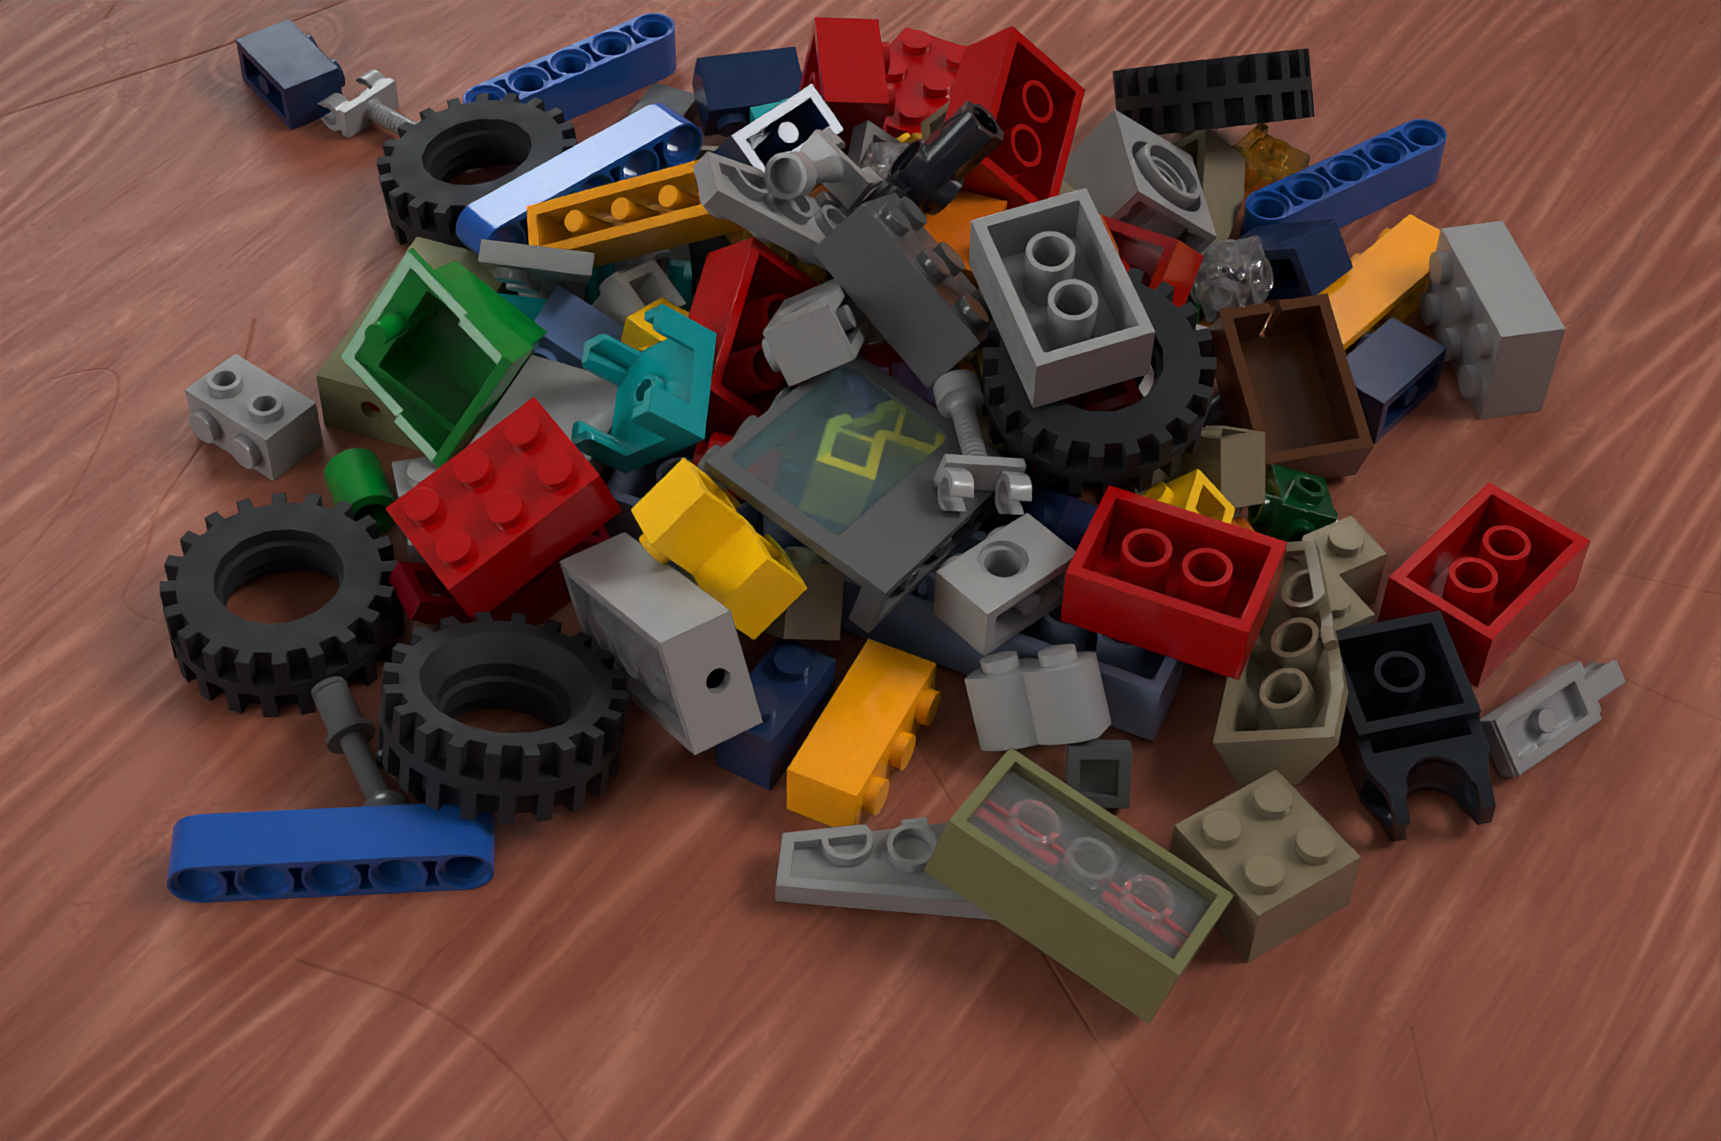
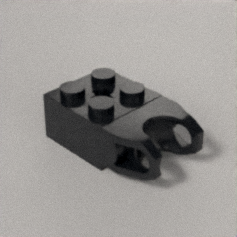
M1440 610L1336 630L1348 687L1339 747L1362 805L1383 826L1385 833L1392 842L1407 839L1406 827L1411 822L1406 798L1420 790H1436L1445 793L1454 799L1460 809L1469 815L1477 825L1491 823L1496 803L1488 774L1490 743L1479 719L1481 709Z

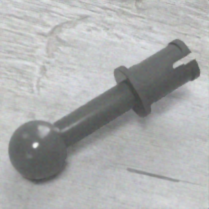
M334 676L317 683L312 688L311 695L328 732L325 743L330 752L345 754L365 798L363 806L410 804L403 794L388 788L368 744L375 735V726L370 719L363 718L345 679L340 676Z

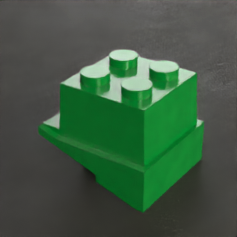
M411 248L405 254L340 357L397 417L394 421L396 425L432 463L440 468L468 446L480 426L486 421L488 415L497 406L538 347L547 331L456 260L433 269L414 248Z

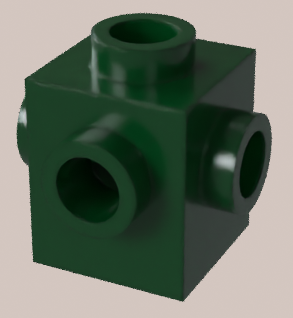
M1271 464L1265 475V503L1248 507V521L1257 533L1285 542L1302 541L1303 535L1337 522L1338 513L1334 510L1323 477Z

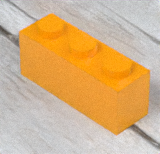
M868 638L787 768V810L831 827L859 825L864 823L868 814L877 816L886 801L890 786L889 779L895 768L901 771L906 768L914 751L916 743L915 734L921 725L927 727L931 725L939 709L941 692L935 690L936 663Z

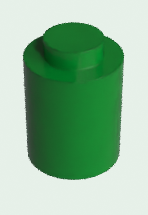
M355 448L337 454L328 462L324 470V479L334 506L340 500L353 506L355 522L367 515L371 516L377 522L379 535L393 527L396 522L385 508L395 502L396 499L379 457L368 449Z

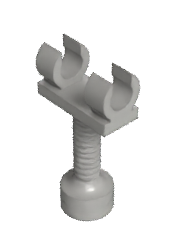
M374 69L355 80L360 84L366 85L368 88L359 93L358 97L349 102L342 94L333 93L319 102V105L331 110V112L321 117L324 124L333 131L342 130V135L348 139L374 122L399 135L397 127L402 123L408 122L415 125L421 121L415 122L394 110L399 107L395 80L389 77L386 79L382 73Z
M830 128L822 131L820 129L815 130L799 152L789 151L775 154L768 161L764 171V179L768 190L779 199L790 200L804 197L813 190L815 184L822 183L848 210L853 209L855 206L857 207L868 197L867 194L884 180L869 166L860 169L840 149L845 148V142Z
M964 369L953 370L943 374L935 381L933 394L940 415L950 418L954 422L962 455L944 454L934 475L933 482L935 488H938L939 507L943 511L967 512L962 498H974V490L995 491V504L1000 514L1024 515L1020 501H1032L1031 480L1024 473L1026 469L1025 460L1023 458L987 456L976 415L984 406V394L978 375Z

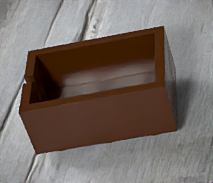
M1328 293L1278 301L1263 331L1265 337L1261 338L1258 337L1271 313L1268 303L1219 310L1210 328L1213 338L1210 357H1216V382L1229 427L1265 432V475L1271 464L1320 476L1325 480L1356 475L1374 446Z

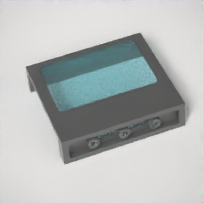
M859 353L854 360L809 378L795 389L789 386L784 388L774 399L767 412L759 418L755 415L748 417L729 443L724 447L718 444L711 447L697 466L725 487V489H730L862 586L848 619L867 633L873 630L998 511L995 504V491L974 490V498H962L967 512L941 510L937 497L938 488H935L933 482L934 475L944 454L962 455L953 420L940 415L935 407ZM985 444L987 456L1003 457Z

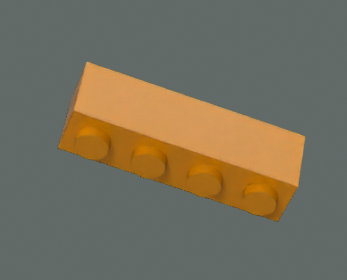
M699 160L526 206L529 245L595 253L593 268L745 230L746 228L728 219H717L703 207L699 199L700 193L693 166Z
M1409 214L1392 229L1386 228L1383 230L1376 242L1365 252L1354 254L1350 258L1353 268L1317 294L1328 293L1346 356L1355 349L1365 333L1368 331L1374 333L1391 317L1406 324L1420 312V297L1423 293H1426L1430 277V255L1432 252H1436L1441 230Z

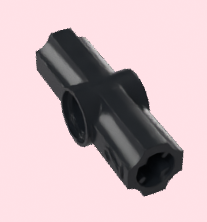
M967 100L925 142L922 139H917L907 146L892 164L887 178L852 212L864 202L896 193L900 199L905 196L912 200L924 215L926 213L930 216L938 214L958 194L963 185L964 177L1003 141L1004 131L986 108L980 103L974 104Z

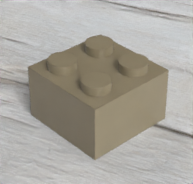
M1277 770L1270 772L1175 824L1170 853L1234 894L1215 927L1247 963L1347 906L1350 902L1361 861V856Z

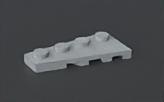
M709 151L693 166L700 193V202L712 216L720 220L728 219L749 230L761 242H772L792 252L802 263L808 266L817 265L828 271L811 250L843 222L856 206L851 210L842 208V203L833 194L821 191L815 198L806 195L797 199H779L768 190L764 173L761 169Z
M481 239L478 262L494 274V280L507 283L506 289L518 292V296L548 299L559 284L581 299L592 276L595 253Z
M927 817L901 820V825L894 829L871 831L866 824L782 833L775 885V901L995 920L924 872L947 823L928 825Z

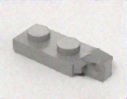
M1612 660L1609 663L1591 661L1584 666L1581 661H1572L1567 665H1561L1481 718V724L1490 743V754L1500 777L1520 776L1602 720L1600 716L1602 709L1598 700L1626 682L1617 660Z

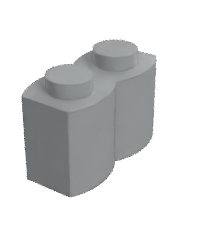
M1061 644L1039 651V659H1018L1016 651L998 652L980 659L981 666L965 678V684L981 750L1004 751L1010 747L1020 749L1038 744L1062 745L1098 738L1112 722L1096 652H1076L1074 644Z

